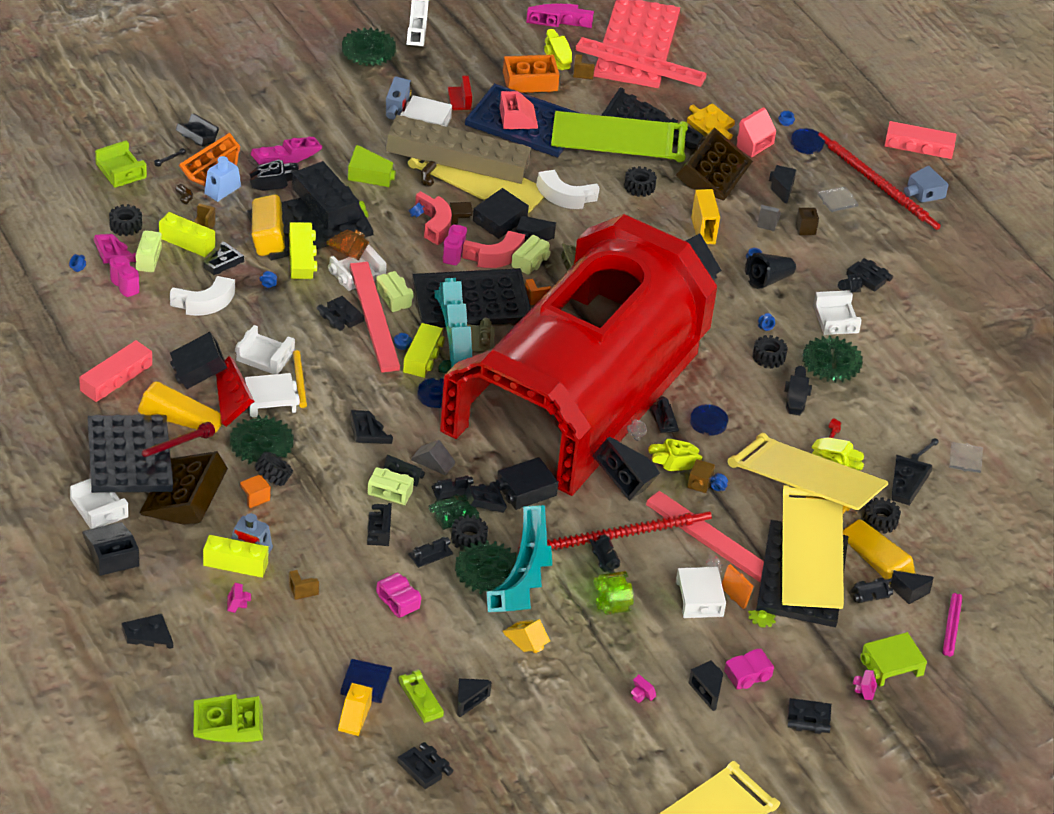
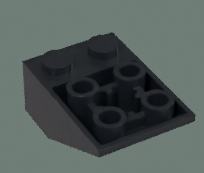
M122 522L82 531L99 576L139 567V548L133 535Z

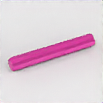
M953 593L951 597L942 652L944 656L948 655L949 657L953 656L963 598L961 594Z

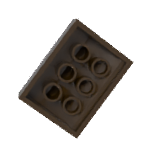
M714 127L702 139L675 176L692 189H713L715 198L724 201L753 161Z
M218 451L171 458L173 492H150L140 514L182 525L201 523L228 470Z

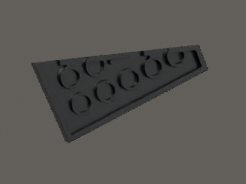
M621 87L602 113V116L678 123V120L674 118L669 119L666 117V113L649 103L640 102L636 99L637 96L626 94L625 89ZM688 127L685 136V147L696 149L702 141L703 135ZM674 129L673 143L678 144L679 131Z

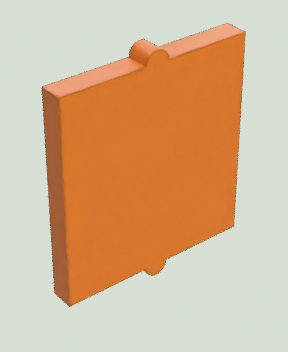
M731 564L727 566L722 581L723 590L730 596L731 600H734L742 609H745L754 586Z

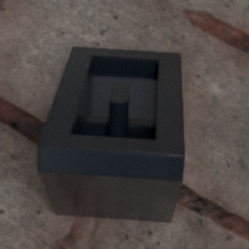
M893 570L890 587L908 604H911L930 593L934 577Z
M459 678L457 716L462 717L490 697L492 685L490 680Z

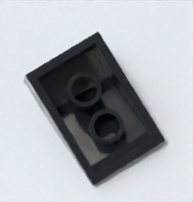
M608 437L593 454L594 459L629 501L645 491L660 474L656 465L648 457L611 437Z

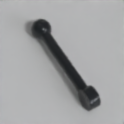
M181 148L179 152H176L166 158H163L161 160L157 159L154 161V165L159 167L161 166V163L167 160H170L180 154H186V150L184 148Z
M932 439L931 443L919 453L912 454L911 459L918 461L923 453L932 446L938 445V439Z

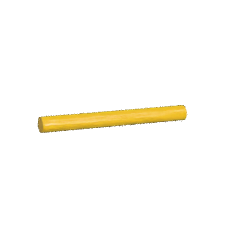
M295 350L293 351V360L299 394L300 408L307 407L301 355L300 351Z

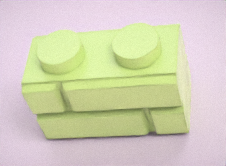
M143 231L136 252V270L145 272L155 271L162 249V235L160 232Z
M532 235L512 254V267L521 268V271L528 275L534 269L538 270L543 260L546 261L550 256L549 242L543 239L540 240L539 237Z
M396 271L376 277V289L392 312L412 306L413 291L411 288H407L404 278L400 277Z
M376 467L368 482V495L406 505L413 491L414 478L406 474H398L388 469Z

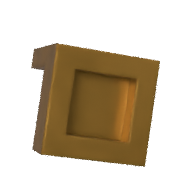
M576 54L573 78L593 80L595 65L582 63V55Z
M199 203L197 206V217L194 222L213 229L215 226V207Z
M298 570L289 571V587L295 600L319 595V581L317 578L301 580Z

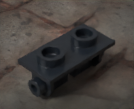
M858 274L847 275L848 279L838 282L840 290H850L851 293L861 292L863 287L862 279L858 277Z
M664 396L659 397L657 405H652V409L660 433L679 432L669 400Z
M387 454L383 469H388L398 474H406L414 478L413 485L417 487L419 479H423L425 475L423 469Z
M465 475L464 477L455 478L454 482H452V479L437 480V483H433L431 488L438 501L466 496V489L472 486L471 484L474 481L472 476Z
M601 535L597 542L590 539L593 547L592 552L598 558V565L601 570L615 576L614 569L619 568L620 559L613 549L610 538L606 535Z
M443 536L441 539L433 541L431 545L428 543L415 547L408 555L419 568L453 555V552L448 547L451 541L449 537L445 538Z
M877 578L870 583H866V581L857 582L849 591V594L855 593L853 594V600L858 603L873 601L872 593H874L876 600L890 598L893 595L892 587L889 588L888 585L892 579Z

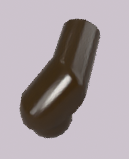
M430 161L422 169V183L425 186L430 187L434 184V178L430 177L431 172L437 167L434 161Z
M179 184L176 187V191L183 195L180 201L187 205L189 201H192L193 193L184 185Z

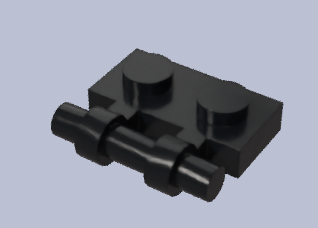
M865 258L861 262L857 261L850 266L846 272V275L858 274V277L862 279L863 285L874 292L882 287L886 280L890 282L893 278V275L887 269L880 268L874 261Z
M343 296L327 302V307H324L322 304L317 306L320 315L324 319L329 320L330 325L339 331H342L345 325L351 328L364 322V315Z
M790 698L787 727L795 728V731L801 732L802 730L814 731L815 734H821V732L830 733L832 704Z
M426 742L420 745L421 752L416 747H413L398 756L397 762L424 789L442 779L441 772L450 776L454 771L449 766L450 763L445 758H441L437 754V750Z

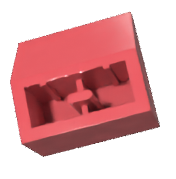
M501 91L500 113L503 129H538L534 104L518 91Z
M764 107L740 121L736 146L739 150L752 158L774 144L776 129Z

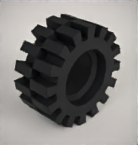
M638 166V169L632 167V169H628V172L626 171L624 188L625 190L627 189L628 193L631 192L633 196L637 194V197H640V195L646 197V194L649 196L651 193H654L657 176L651 169L647 170V167L643 169L641 166Z
M122 204L120 208L118 206L115 209L112 208L109 213L110 230L115 234L118 233L119 236H122V234H125V236L130 234L132 236L134 232L137 234L142 229V212L139 208L136 209L134 205L130 207L129 204H127V207H124V204Z
M764 335L763 338L759 337L758 340L756 339L752 357L756 363L759 362L758 365L762 366L763 364L764 368H767V366H770V369H773L774 366L778 368L786 360L788 347L783 339L779 340L777 336L773 338V335L767 338V335Z
M266 451L263 452L254 466L258 474L263 475L265 480L268 479L270 483L273 482L274 485L284 486L293 473V469L289 464H286L285 460L283 461L280 456L277 457L276 454Z
M881 497L880 500L874 498V501L871 499L866 504L863 521L878 532L883 531V534H886L888 530L890 533L898 526L901 514L900 507L896 506L894 501L890 503L891 499L887 498V501H885L884 497ZM877 514H883V515H886L887 517H881V516H878Z
M465 515V518L461 516L459 520L456 519L454 521L451 539L452 544H455L456 548L460 547L461 551L467 549V552L473 549V552H476L477 548L481 550L486 545L488 525L486 526L485 521L482 522V518L476 519L474 515H472V518H469V515ZM464 532H473L475 535H466Z

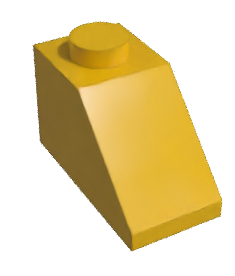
M540 619L517 621L503 630L504 635L523 652L532 651L537 653L544 649L543 645L550 642Z
M355 683L351 684L345 698L338 731L359 736L372 704V688Z

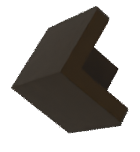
M450 202L449 206L452 213L451 226L453 224L458 225V218H470L473 215L471 202Z
M816 207L798 208L796 219L798 234L816 235L819 223Z

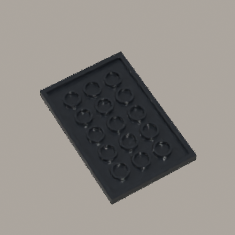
M301 198L281 202L285 249L282 252L269 253L268 256L271 261L290 256V223H312V230L316 231V239L313 241L316 249L372 236L373 228L360 205L359 218L328 229ZM251 209V210H247V216H248V218H249V220H250V222H251V224H252V209Z
M521 268L417 273L412 275L421 323L436 327H446L442 308L434 293L435 290H439L440 283L445 282V278H456V282L461 281L463 304H466L467 325H480L484 318H488L492 324L518 323L531 310Z
M117 414L88 416L91 493L173 492L170 448L148 457L142 456L144 449L169 440L167 415Z
M771 520L756 611L763 610L769 614L836 628L839 608L782 605L783 522ZM843 535V576L849 538L847 535Z

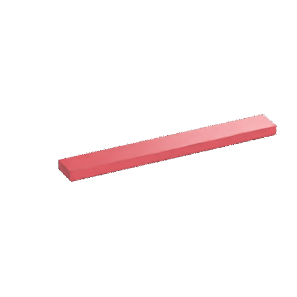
M581 37L576 45L575 51L699 87L702 86L707 76V73L584 37Z
M350 263V271L381 373L400 371V364L369 263Z
M658 491L646 502L648 507L666 519L668 517L672 519L673 516L678 518L679 515L683 516L686 513L693 515L692 512L661 491ZM704 520L693 522L689 526L684 524L681 527L678 525L679 528L758 582L761 581L764 561Z

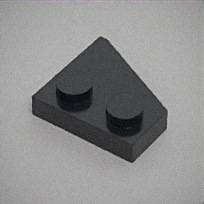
M222 242L220 244L221 248L218 251L214 250L203 261L206 270L216 275L245 261L243 254L226 242Z
M351 410L349 416L355 443L392 444L393 436L391 434L387 435L383 431L384 426L375 419V416L370 411Z
M491 482L489 486L485 484L469 486L465 491L470 506L502 513L507 508L496 482Z
M162 614L121 623L127 644H143L154 647V643L164 644L169 649L173 648V640Z

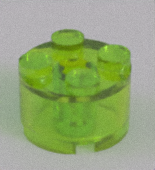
M626 571L600 574L599 577L594 578V586L598 590L596 606L598 610L602 609L605 615L632 610L629 606L633 605L634 602L631 582L627 583L625 577H629Z

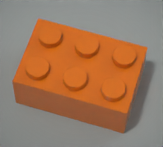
M554 55L504 56L503 76L507 88L521 93L558 91L559 71Z

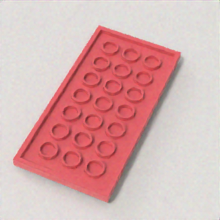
M616 0L603 43L667 61L681 7L643 0ZM599 57L593 76L654 88L660 87L662 79L661 75Z

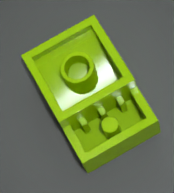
M233 694L194 700V737L219 742L262 741L263 706L260 697L238 699L237 695Z

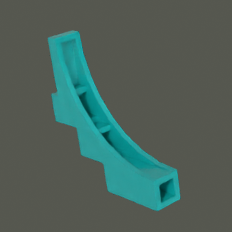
M445 278V282H441L439 290H435L434 293L435 298L440 303L445 319L452 368L457 362L473 357L471 326H467L466 304H463L461 281L456 282V278Z
M545 505L523 507V533L519 554L510 575L503 584L496 589L487 591L488 612L531 609L530 588L542 587L541 567L553 566L552 547L547 546Z

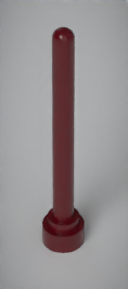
M211 422L202 423L195 431L144 449L142 456H151L198 437L207 439L214 436L215 427Z

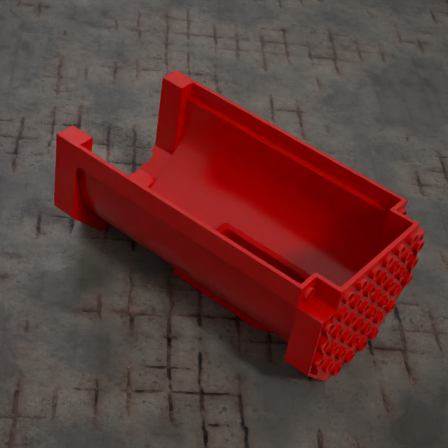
M622 214L589 227L577 239L574 265L492 350L457 362L444 375L440 432L457 439L469 427L471 404L491 383L547 409L550 415L554 414L559 422L558 427L562 431L556 479L558 481V490L573 496L598 468L599 464L594 459L593 454L608 437L620 442L698 354L700 339L711 328L717 292L716 283L688 242L628 215ZM598 294L621 304L620 308L601 328L561 310L571 299L588 306Z

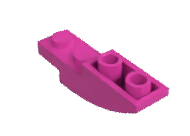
M575 4L537 5L528 7L526 23L559 27V24L592 28L594 11L578 9L579 5Z
M311 136L284 140L283 146L277 145L252 149L251 156L258 164H266L278 159L282 160L284 164L297 163L320 151L322 145L315 137Z

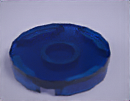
M803 128L792 133L790 143L798 152L813 154V152L817 151L818 153L824 148L825 140L818 135V131Z
M429 378L422 381L417 391L419 401L427 407L442 408L444 379L435 380V378Z
M700 405L693 409L690 416L691 426L701 434L705 432L711 436L718 435L724 432L728 425V415L723 409L715 405Z

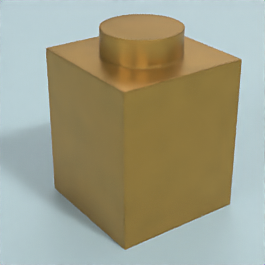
M696 459L689 476L688 488L707 493L711 483L710 479L714 474L715 464Z

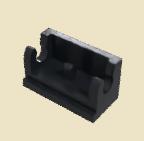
M392 503L374 504L372 509L380 510V512H369L367 545L389 546Z

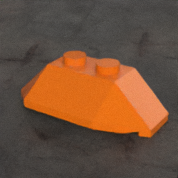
M228 133L180 163L179 167L189 180L205 186L207 171L218 163L219 157L225 156L228 158V161L237 165L240 145L231 133Z

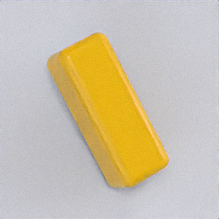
M274 194L255 198L252 201V239L256 253L259 256H266L269 253L284 251L285 237L280 197Z
M158 381L153 382L143 393L138 407L140 414L167 415L168 422L196 430L200 424L211 422L215 427L216 433L222 425L220 412Z
M861 519L856 520L843 529V535L849 536L848 544L885 580L892 579L893 570L916 574L912 556Z

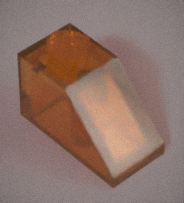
M347 229L327 240L326 244L337 252L359 261L369 241L364 238L365 234L358 230L353 232Z

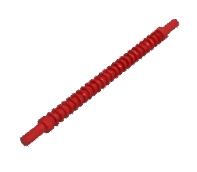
M822 132L818 134L817 138L828 145L831 151H834L841 159L847 161L848 164L857 169L862 175L864 174V177L874 182L879 188L881 187V190H884L889 196L891 195V198L905 206V209L915 214L919 220L927 222L936 230L941 227V224L930 217L926 210L916 205L913 200L906 197L901 191L899 192V189L889 184L888 181L879 176L878 173H875L868 165L862 163L857 157L855 158V155L845 150V147H842L836 140H831Z
M710 511L693 515L686 513L683 516L679 515L678 518L673 516L672 519L671 517H668L667 520L662 518L661 521L657 519L656 522L652 520L651 523L646 521L645 524L641 522L640 525L638 523H635L634 526L630 524L629 527L624 525V528L619 526L618 529L613 527V530L608 528L607 531L602 529V532L597 530L596 533L592 531L591 534L586 532L585 535L581 533L580 536L575 534L574 537L570 535L569 538L564 536L563 539L559 537L558 540L553 538L550 541L548 539L547 546L557 550L558 548L563 549L564 546L568 548L569 545L574 547L575 544L579 546L580 543L582 545H585L586 542L590 544V539L594 541L599 540L601 535H606L612 540L613 537L618 539V536L623 538L624 535L629 537V534L634 536L635 533L639 535L640 532L643 534L646 531L650 533L651 530L656 532V529L661 531L662 528L667 530V527L672 529L673 526L677 528L678 525L681 527L684 524L689 526L693 522L712 519Z

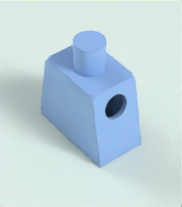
M225 156L219 157L218 163L207 171L205 194L217 202L241 187L237 165L228 161V158Z

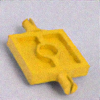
M713 103L703 109L697 108L694 104L689 107V110L694 114L687 117V123L703 136H706L715 127L728 140L733 137L727 130L735 126V120Z

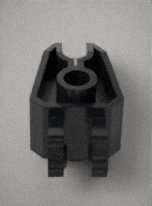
M279 159L260 165L249 173L252 188L261 191L283 189L288 186V181H292V172L298 171L299 165L297 163L284 164Z
M802 365L796 367L794 375L790 376V381L785 382L784 392H787V412L799 416L804 412L807 396L811 395L812 385H809L810 378L806 377V369Z

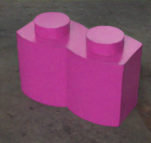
M453 224L449 228L448 236L444 240L443 263L456 266L461 261L463 244L467 236L466 227Z
M122 255L109 259L110 280L119 287L121 294L126 297L138 294L139 273L134 267L130 266L129 260Z
M397 572L377 582L376 592L398 618L420 609L421 594L418 590L411 587L408 579Z
M755 649L745 655L736 656L725 663L724 672L736 689H747L754 683L768 681L773 676L774 665L762 649Z

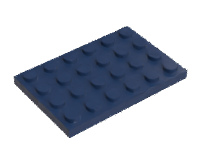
M494 83L465 119L466 126L505 140L523 144L536 151L558 158L565 147L551 146L555 111L579 112L521 93L534 104L538 129H503L500 113L501 91L515 90Z

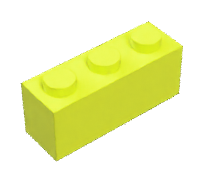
M168 212L159 221V232L162 235V240L205 258L215 248V231L171 212Z
M290 223L291 279H313L314 272H317V261H314L313 257L316 256V245H313V241L316 239V231L312 230V223Z
M421 323L404 358V373L425 378L427 372L432 370L433 360L437 359L439 355V347H443L445 342L443 328Z
M209 535L203 549V566L263 578L268 565L269 546Z

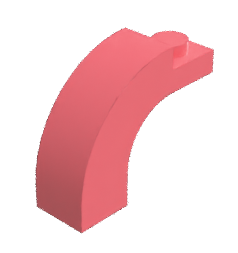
M420 191L416 194L415 205L419 202L422 206L424 205L425 207L422 209L425 212L423 213L432 218L425 223L424 238L439 245L448 236L449 228L451 227V208L440 196L433 199Z
M507 231L505 238L493 245L465 240L462 258L478 262L477 267L499 268L512 263V254L524 244L525 235Z

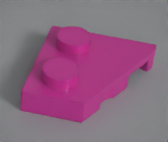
M113 234L94 236V242L103 264L109 263V259L120 255L126 257L129 262H136V252L130 253L127 250L128 246L120 242Z

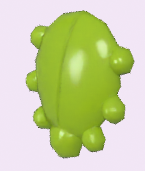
M763 610L748 611L750 614L748 618L752 620L753 624H758L761 628H765L766 625L771 627L772 624L776 623L773 620L776 616Z

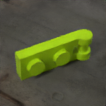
M419 669L412 671L410 675L403 674L398 677L402 689L424 723L444 716V710L424 681Z

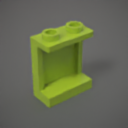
M128 141L95 150L96 165L114 188L147 178L146 163L144 160H136L129 151Z
M908 632L866 643L860 656L863 665H866L868 670L874 671L879 687L884 686L886 678L913 671L916 677L923 676L927 664L926 659Z

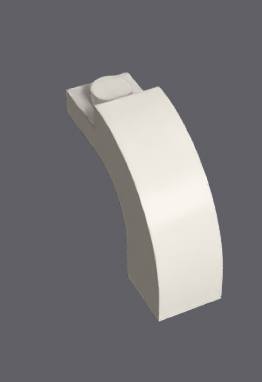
M412 0L407 45L424 47L429 0Z
M555 170L538 172L536 183L538 190L548 201L555 205L570 209H582L584 203L595 202L598 199L600 189L598 184L571 186L561 181Z
M217 276L210 288L198 292L172 287L170 291V306L186 309V315L195 316L208 315L220 311L231 302L235 294V279Z

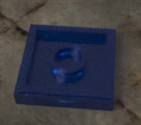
M351 659L340 695L347 696L351 684L355 683L372 688V702L382 703L392 674V667Z

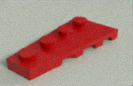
M230 356L225 359L227 369L216 374L221 423L226 427L255 402L234 359Z

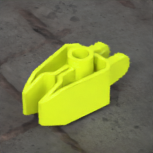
M548 29L547 37L545 38L546 45L544 46L545 54L554 55L559 70L570 69L572 51L565 36H559L554 29Z
M827 437L817 439L811 447L814 449L812 452L814 455L858 471L864 468L862 463L864 453L853 449V444L850 441Z
M668 438L664 444H651L648 447L649 453L652 454V461L662 464L663 468L667 471L690 470L693 468L696 459L702 460L703 458L698 454L700 450L689 442Z

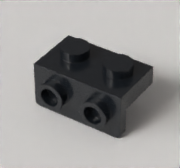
M193 113L190 116L189 122L178 123L176 130L182 133L183 137L194 140L195 144L204 146L215 142L219 127Z

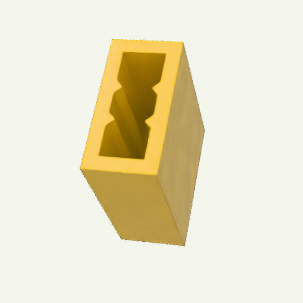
M713 189L695 190L691 215L696 235L701 234L706 244H716L720 221Z

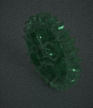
M365 27L363 30L357 28V32L351 30V34L347 33L346 37H343L342 52H344V56H348V60L353 59V63L358 61L359 65L365 63L366 66L368 64L375 66V63L381 65V62L387 63V60H391L395 56L396 41H394V37H390V34H385V31L379 32L378 28L375 31L372 27L369 30Z
M829 335L828 339L821 336V340L815 338L814 341L810 340L809 345L806 344L803 350L802 362H804V367H808V372L813 371V376L820 375V380L826 378V381L829 382L830 379H833L836 383L837 379L844 382L845 378L850 381L851 376L856 377L857 373H860V369H862L863 356H861V351L857 350L858 346H852V342L846 343L845 338L839 340L838 336L832 339L831 335Z
M257 415V419L250 416V421L242 419V424L237 423V428L233 427L232 433H230L232 452H235L236 457L241 456V461L248 459V464H251L253 461L257 462L265 451L274 453L277 457L287 458V453H291V448H293L294 435L292 434V429H288V424L282 425V420L276 422L275 417L268 419V415L264 419H261L260 415Z
M486 540L485 544L478 541L477 546L470 543V548L465 546L464 552L459 551V557H456V577H460V583L465 582V588L472 586V592L479 589V594H482L483 591L496 589L510 575L517 560V553H511V547L504 549V543L497 546V541H494L493 544H490L488 540Z

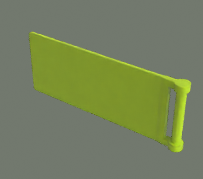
M555 111L551 146L660 157L684 162L686 157L684 153L685 136L688 124L685 121L667 123ZM674 129L679 131L677 153H672Z

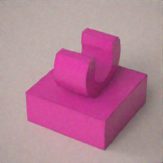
M234 583L227 596V611L235 613L238 607L247 608V601H251V593L243 592V584Z
M865 670L863 677H854L855 692L863 693L864 700H873L877 682L874 671Z
M638 674L633 679L635 688L631 691V694L636 702L640 703L645 697L652 701L657 696L654 686Z

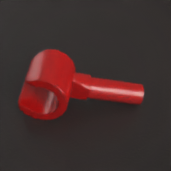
M835 418L829 424V428L832 429L829 438H834L835 434L841 431V422Z

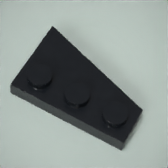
M896 455L892 501L910 506L932 472V465Z

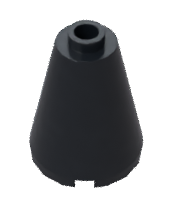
M754 253L752 256H749L745 264V273L750 278L748 282L756 289L765 288L793 275L796 270V263L792 258L763 253Z

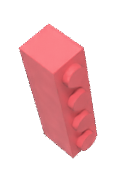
M889 121L885 147L952 159L957 134Z
M135 340L79 377L80 391L93 401H99L152 366V351Z

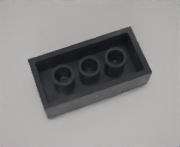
M324 161L292 172L293 190L328 229L360 217L359 200Z

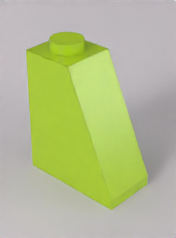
M356 145L348 166V180L389 187L391 180L394 181L396 170H393V162Z

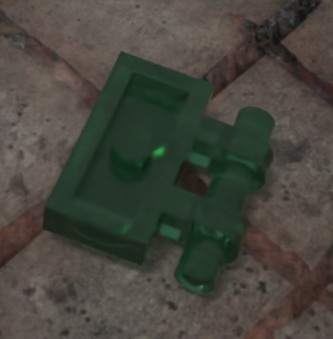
M456 494L444 501L440 499L428 506L431 513L435 512L434 517L443 530L452 528L456 519L459 520L461 516L465 518V515H469V518H472V515H474L476 519L479 518L478 510L470 506L466 494L460 496Z

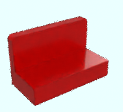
M462 76L461 87H448L452 110H471L472 92L469 76Z

